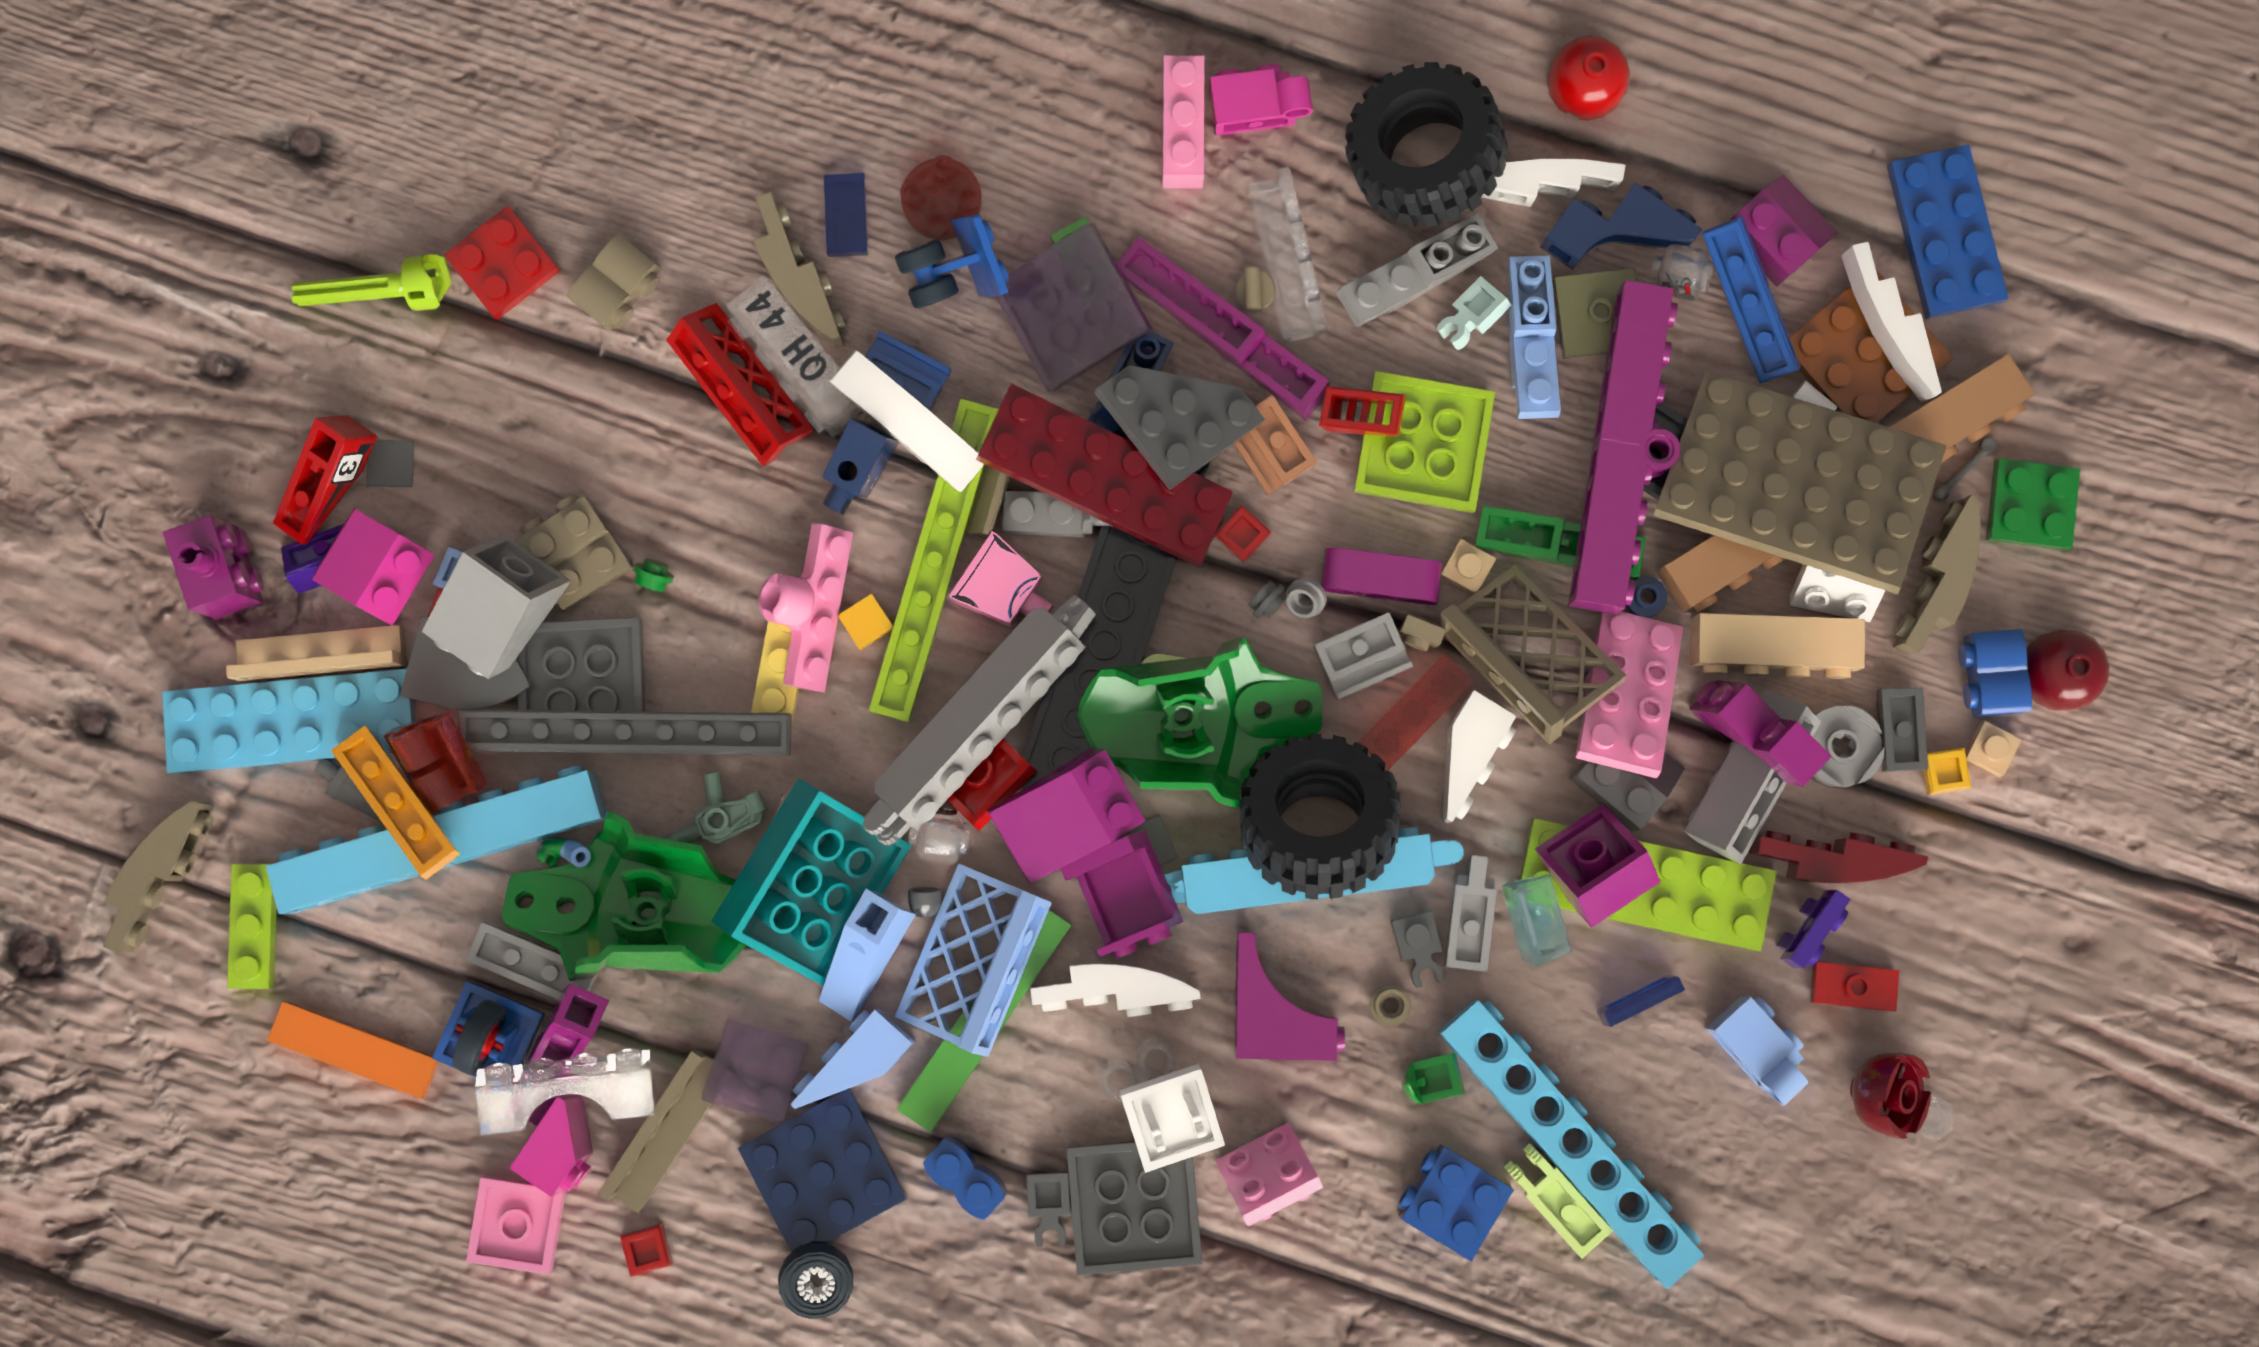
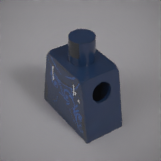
M850 419L822 476L827 481L833 483L823 504L845 515L854 496L867 498L897 448L899 441L865 421ZM853 464L857 467L855 479H852L849 474L850 467Z

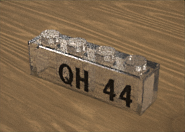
M765 276L761 277L726 305L733 316L727 322L742 340L749 336L758 348L753 351V354L767 371L773 367L776 368L784 378L778 383L792 402L800 398L809 410L803 415L818 433L825 429L833 438L846 428L850 419L856 420L864 413L829 382L840 367Z

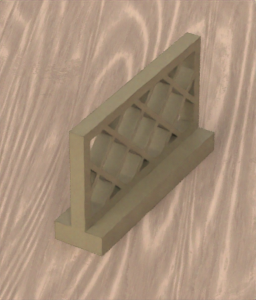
M1516 564L1458 607L1453 603L1441 612L1440 627L1446 629L1445 638L1549 745L1562 736L1563 728L1626 681L1627 675ZM1515 580L1526 591L1525 601L1500 599L1501 589ZM1477 607L1495 608L1494 624L1476 623L1468 614ZM1499 608L1524 610L1523 626L1498 624ZM1529 611L1547 612L1553 618L1552 628L1528 627ZM1557 623L1562 627V629H1557ZM1487 633H1492L1493 639ZM1497 634L1522 636L1521 652L1503 651L1497 644ZM1527 636L1552 638L1551 654L1526 652ZM1556 638L1574 640L1581 647L1580 656L1555 655ZM1514 661H1519L1520 667ZM1525 662L1550 664L1549 680L1531 679L1524 672ZM1555 664L1579 666L1578 683L1554 681ZM1584 667L1602 668L1611 678L1603 684L1583 683ZM1543 690H1548V696L1544 693ZM1553 690L1578 692L1577 703L1564 713L1552 701ZM1583 693H1590L1583 698Z

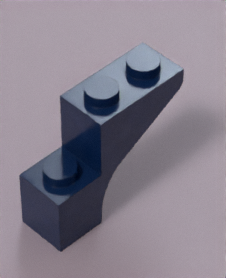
M1635 183L1608 221L1601 217L1602 212L1595 205L1587 201H1582L1581 203L1574 198L1540 247L1573 270L1588 252L1598 246L1609 243L1682 251L1690 246L1702 231V228L1696 225L1695 218L1682 209L1674 210L1664 203L1663 197L1655 189L1649 186L1642 187Z

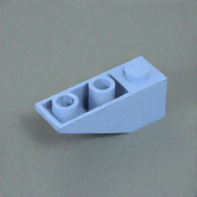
M865 889L843 928L819 1002L850 1022H854L916 914L884 894Z
M879 1008L875 1009L871 1014L864 1010L849 1026L848 1029L853 1032V1035L842 1046L836 1041L820 1060L826 1065L815 1077L809 1072L793 1089L797 1098L790 1105L796 1109L885 1075L912 1046L915 1040Z

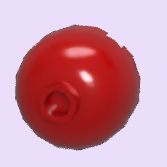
M1592 35L1576 38L1562 47L1551 63L1547 77L1549 95L1558 109L1565 114L1569 112L1574 116H1580L1579 119L1586 121L1603 118L1616 109L1627 92L1630 76L1628 61L1621 49L1606 38Z

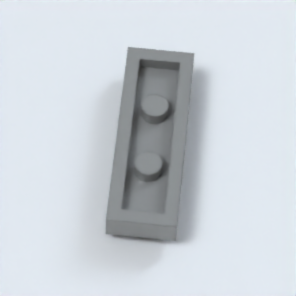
M481 922L465 959L467 962L558 1000L562 991L570 983L590 992L597 976L596 974L590 979L569 981L559 952L487 922Z

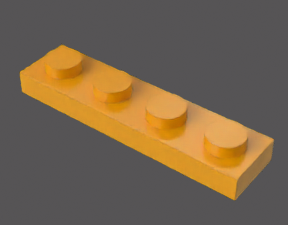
M364 725L331 750L421 877L425 880L460 855L454 844L367 726Z

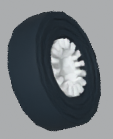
M824 1243L805 1244L794 1249L784 1259L778 1274L779 1294L785 1306L796 1315L808 1319L826 1318L837 1313L848 1302L854 1288L853 1269L846 1255L836 1247ZM817 1272L818 1276L823 1278L822 1286L814 1287L812 1282H808L810 1281L811 1273L815 1275Z

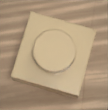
M1460 539L1444 566L1441 577L1474 595L1481 588L1496 558Z
M1981 721L1965 751L1966 759L1998 777L2004 776L2022 739L1987 721Z

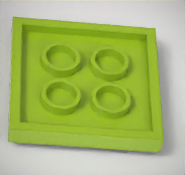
M1375 371L1371 391L1404 394L1406 396L1399 436L1363 434L1354 492L1474 513L1477 506L1495 392ZM1371 403L1368 423H1374L1377 403ZM1393 404L1385 405L1382 424H1390Z

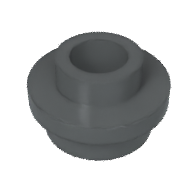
M1267 582L1248 604L1255 610L1253 615L1258 619L1264 613L1270 618L1285 601L1280 595L1285 588L1281 584L1277 587L1273 582Z

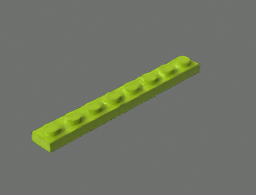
M960 399L951 430L978 453L998 409ZM985 464L961 492L956 491L940 475L937 477L869 712L910 723Z

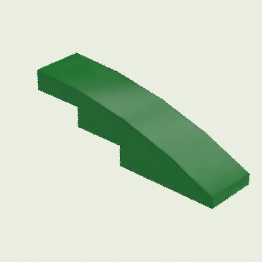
M1483 505L1476 547L1574 568L1580 524L1565 522L1564 518ZM1636 536V540L1641 541L1640 557L1637 565L1632 564L1630 579L1635 580L1640 577L1646 538Z

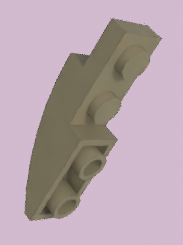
M771 192L757 196L756 200L769 235L755 239L754 243L776 287L794 312L815 333L836 348L845 346L841 333L847 332V328L840 309L832 310L827 296L834 294L826 271L818 273L813 261L801 266L798 265L804 263L805 259L798 240H789L785 227L792 225L784 202L776 204Z
M1969 495L1958 502L1954 500L1949 504L1941 517V522L1945 524L1938 537L1933 535L1921 552V556L1925 559L1919 570L1932 577V580L1928 578L1920 586L1915 596L1919 603L1912 615L1907 613L1895 630V634L1899 638L1893 648L1907 656L1920 652L1934 626L1943 629L1954 625L1965 604L1978 562L1981 534L1979 499L1973 495Z
M192 800L179 808L156 826L127 859L104 902L119 907L102 947L117 953L134 952L135 948H138L143 943L148 933L149 927L146 922L152 909H155L160 904L164 896V880L182 881L183 877L188 876L192 871L197 859V855L194 852L200 838L207 835L212 826L213 816L210 814L214 807L213 804Z

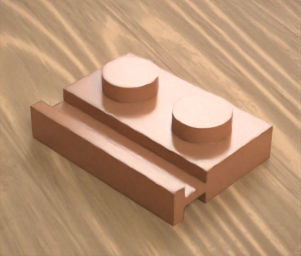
M1273 395L1255 406L1265 418V421L1233 444L1266 496H1269L1272 492L1288 484L1317 464L1316 459Z

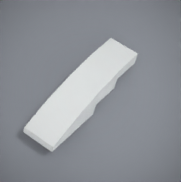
M1533 159L1506 162L1503 175L1495 177L1497 182L1495 190L1490 196L1483 194L1481 198L1531 207L1537 197V193L1573 199L1580 189V185L1616 191L1623 181L1626 165L1586 159Z
M1869 242L1852 245L1841 257L1854 296L1873 336L1895 371L1921 402L1931 400L1942 393L1921 313L1905 317L1895 277L1879 281Z
M857 350L851 354L829 380L833 386L884 431L896 438L956 491L961 492L983 467V463L975 460L978 453Z

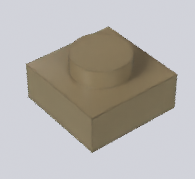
M1407 614L1401 623L1398 633L1406 637L1404 643L1408 646L1427 652L1429 647L1436 649L1441 644L1446 629Z

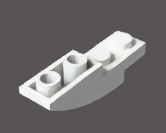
M1091 963L1070 965L1072 982L1030 988L1032 1005L1042 1004L1043 1012L1066 1009V1001L1083 998L1084 1006L1108 1003L1107 995L1116 994L1117 1009H1126L1127 1017L1152 1014L1151 1006L1167 1004L1168 1011L1193 1008L1192 1000L1201 999L1200 991L1197 988L1161 972L1121 964Z

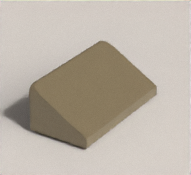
M985 465L966 534L987 539L992 531L995 532L1010 476Z

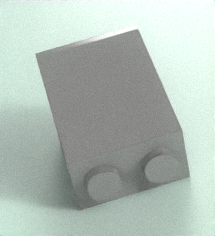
M506 534L462 552L422 632L433 639L437 647L446 652H451L465 662L472 672L490 679L510 668L566 590L571 580L533 555Z

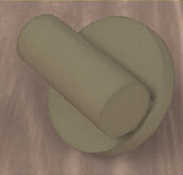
M1259 267L1243 268V275L1236 284V297L1239 303L1246 310L1259 311L1267 308L1273 302L1276 295V285L1273 278L1268 273L1259 270Z

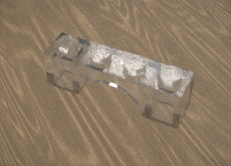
M623 1049L615 1054L602 1056L584 1053L572 1059L557 1061L540 1058L531 1061L529 1064L513 1066L506 1063H496L487 1066L485 1069L477 1070L475 1094L481 1135L525 1130L530 1115L541 1103L563 1094L582 1095L596 1101L605 1109L611 1120L655 1115V1095L650 1050Z

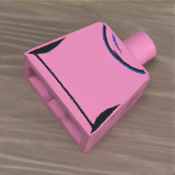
M993 531L949 595L954 603L1008 627L1014 625L1021 613L1027 616L1033 609L1044 608L1050 613L1054 606L1035 593L1043 580L1042 576Z

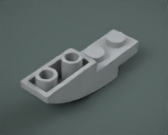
M1477 213L1413 246L1406 254L1340 287L1336 294L1357 328L1382 314L1387 315L1438 287L1496 251L1498 246Z

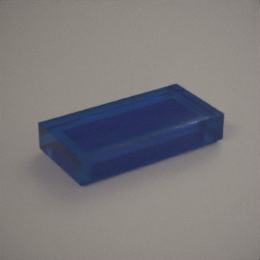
M864 173L824 175L828 257L869 255L866 181Z
M1666 975L1598 1009L1597 1014L1604 1026L1612 1027L1685 991V988L1679 977Z

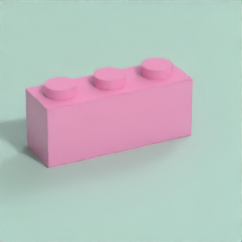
M1164 55L1163 188H1203L1204 56Z

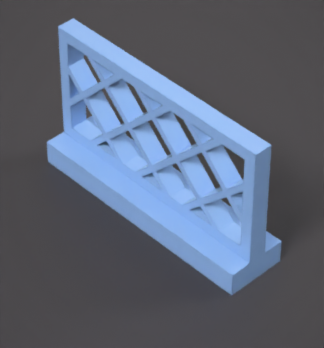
M958 863L895 1017L956 1044L959 1048L970 1053L988 1057L1052 902ZM968 876L977 880L982 896L964 904L960 892ZM987 885H990L997 889L992 892H989ZM1006 893L1018 897L1011 914L999 919L993 899ZM985 904L992 923L974 931L968 911ZM960 915L966 935L948 942L945 933L946 925L949 920ZM995 930L999 942L995 953L983 958L977 938ZM969 942L975 962L958 969L951 950ZM944 954L950 974L933 981L928 968L933 958ZM979 969L983 983L978 992L967 997L961 976ZM953 981L959 1001L942 1008L935 988ZM928 992L934 1012L922 1018L910 1014L916 997ZM963 1008L967 1021L961 1036L950 1032L945 1015ZM937 1019L939 1027L930 1022Z

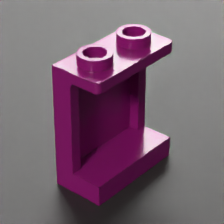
M1145 829L1118 839L1060 868L1065 881L1077 877L1104 942L1103 947L1096 949L1099 957L1112 952L1115 959L1121 958L1138 950L1135 942L1147 938L1149 945L1173 936L1170 930L1171 927L1184 922Z

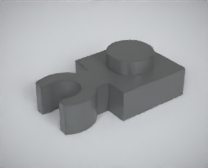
M1432 911L1390 921L1401 961L1413 959L1414 966L1410 974L1413 985L1416 988L1422 987L1420 973L1426 968H1430L1434 972L1436 982H1442L1444 979L1443 970L1438 963L1433 961L1431 956L1433 953L1443 951Z
M1069 1172L1027 1173L1028 1217H1041V1223L1037 1226L1034 1236L1037 1247L1043 1246L1042 1235L1048 1229H1053L1058 1233L1059 1246H1064L1067 1233L1064 1225L1059 1222V1216L1071 1214Z

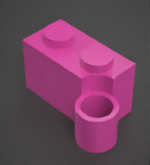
M1265 64L1257 67L1256 71L1240 73L1239 69H1226L1218 72L1216 76L1210 77L1209 94L1215 136L1294 126L1296 118L1307 116L1313 112L1309 79L1302 76L1290 77L1289 72H1281L1279 64Z

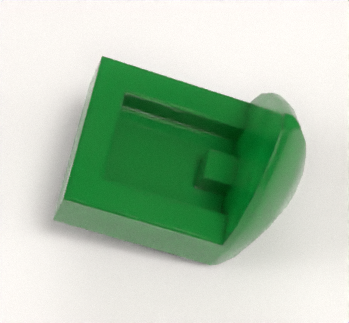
M1456 1053L1410 1063L1402 1075L1401 1087L1412 1101L1418 1104L1466 1094Z

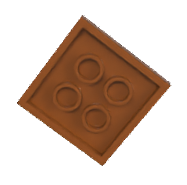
M1876 269L1878 280H1885ZM1851 286L1790 336L1801 366L1800 372L1815 389L1837 406L1835 411L1877 423L1913 393L1895 371L1873 336ZM1900 297L1905 317L1915 315ZM1925 326L1936 372H1938L1954 358Z

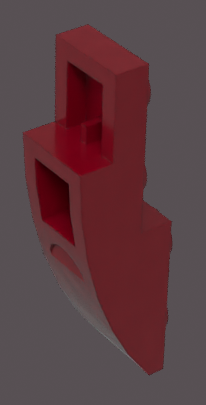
M1766 831L1765 837H1756L1749 849V854L1789 862L1786 879L1813 883H1856L1887 879L1927 865L1928 856L1915 853L1916 846L1891 841L1890 847L1875 845V837L1853 832H1850L1849 839H1835L1833 852H1830L1832 845L1829 843L1806 840V845L1803 846L1790 843L1791 835L1774 831Z

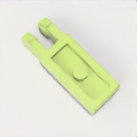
M1529 1143L1523 1149L1526 1153L1525 1156L1544 1175L1535 1184H1532L1517 1164H1513L1510 1161L1504 1168L1525 1191L1524 1195L1574 1252L1583 1259L1613 1230L1558 1168L1552 1167Z

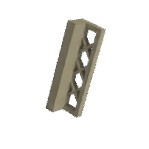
M700 1048L691 1051L597 1195L606 1201L616 1198L635 1212L640 1213L734 1071Z

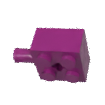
M208 515L162 532L188 610L220 619L264 603L260 592L264 590L263 579L257 568L251 565L248 553L251 552V544L243 529Z

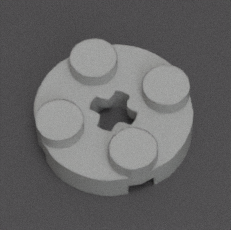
M1832 706L1816 712L1815 715L1821 723L1813 738L1832 757L1813 778L1825 785L1841 788L1850 787L1870 779L1878 771L1884 758V747H1882L1880 736L1882 732L1877 721L1869 713L1855 706ZM1846 736L1849 739L1847 747L1851 752L1848 756L1846 754L1837 756L1833 752L1834 746L1832 741L1834 738L1839 740Z

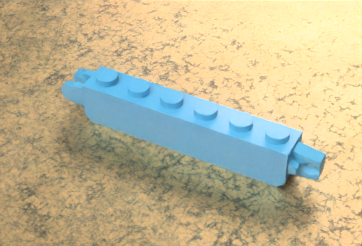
M1418 827L1399 829L1395 854L1389 864H1384V872L1374 881L1366 878L1365 888L1355 893H1352L1351 889L1343 891V895L1428 885L1435 876L1434 867L1459 863V860H1462V856H1464L1463 852L1465 850L1462 848L1463 845H1460V842H1456V840L1430 842V834L1419 835ZM1244 849L1229 851L1230 859L1214 861L1213 853L1188 856L1189 865H1182L1181 870L1164 874L1175 902L1186 903V907L1195 914L1311 900L1305 898L1304 892L1296 891L1295 895L1283 892L1279 882L1275 885L1269 884L1262 878V870H1256L1252 867L1248 860V852ZM1318 894V899L1329 897V894Z

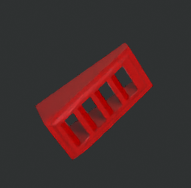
M1326 386L1319 426L1329 432L1399 436L1406 396L1397 393ZM1343 402H1348L1346 419L1340 420ZM1357 402H1362L1359 422L1354 421ZM1371 403H1377L1374 423H1368ZM1393 404L1390 424H1382L1385 405Z

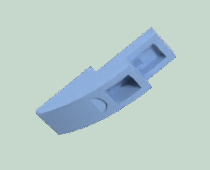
M1550 256L1509 257L1508 300L1512 305L1508 309L1512 388H1515L1518 419L1558 418L1561 406L1554 340L1557 328Z

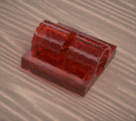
M449 711L395 727L383 735L412 788L430 812L447 807L464 795L478 792L488 785L478 762L473 757Z

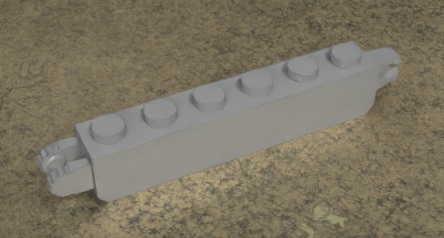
M1073 595L1052 614L1044 608L1033 609L875 781L874 792L880 799L870 809V813L864 817L862 822L864 823L863 827L868 833L875 834L878 841L885 846L887 844L890 846V844L898 841V838H901L911 826L919 831L927 821L934 817L936 811L954 791L963 785L965 779L991 754L994 747L1020 722L1024 714L1040 697L1045 695L1054 681L1067 667L1074 663L1077 656L1085 649L1079 638L1096 614L1083 600Z

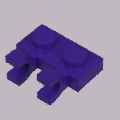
M1825 890L1819 900L1807 898L1799 912L1808 917L1796 934L1784 932L1776 944L1780 949L1785 950L1780 959L1793 968L1805 969L1807 965L1813 966L1825 950V945L1822 942L1830 930L1835 932L1847 918L1848 911L1845 908L1851 899L1838 890Z

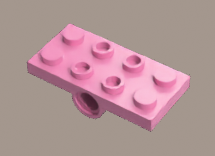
M1622 611L1617 615L1600 613L1595 644L1627 677L1624 683L1583 713L1575 758L1653 778L1659 776L1662 770L1683 633L1682 626ZM1591 667L1585 683L1603 684L1611 677L1602 668ZM1583 693V698L1590 693Z

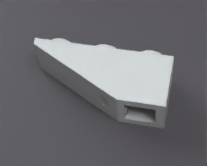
M1475 690L1467 695L1447 728L1442 820L1446 823L1453 822L1455 817L1460 820L1463 819L1474 801L1468 795L1476 782L1482 785L1485 783L1495 767V763L1491 762L1490 759L1496 749L1499 747L1504 750L1517 730L1511 726L1516 715Z

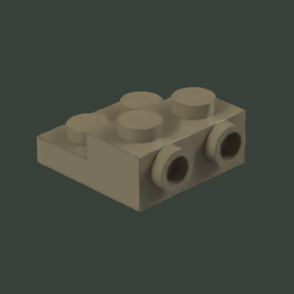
M571 495L563 499L554 507L557 511L555 515L545 521L538 517L527 522L520 528L522 536L515 540L533 555L571 580L557 601V604L564 612H567L633 569V565L591 500L585 496L578 499L576 495Z

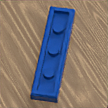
M1740 216L1703 231V238L1759 383L1761 384L1799 370L1801 366L1744 217Z

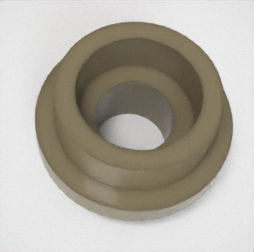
M1383 985L1376 989L1371 996L1369 1004L1371 1014L1376 1021L1383 1025H1399L1408 1018L1411 1012V999L1408 993L1397 985ZM1388 997H1393L1397 1001V1009L1392 1013H1387L1383 1009V1001Z

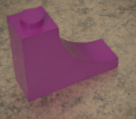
M1237 932L1235 1058L1337 1061V1051L1344 1052L1345 1048L1344 1026H1337L1338 1019L1335 1017L1313 1014L1287 1001L1271 984L1261 966L1256 948L1255 933Z

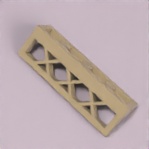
M391 625L236 640L237 665L226 666L228 679L240 682H254L407 667L404 626Z

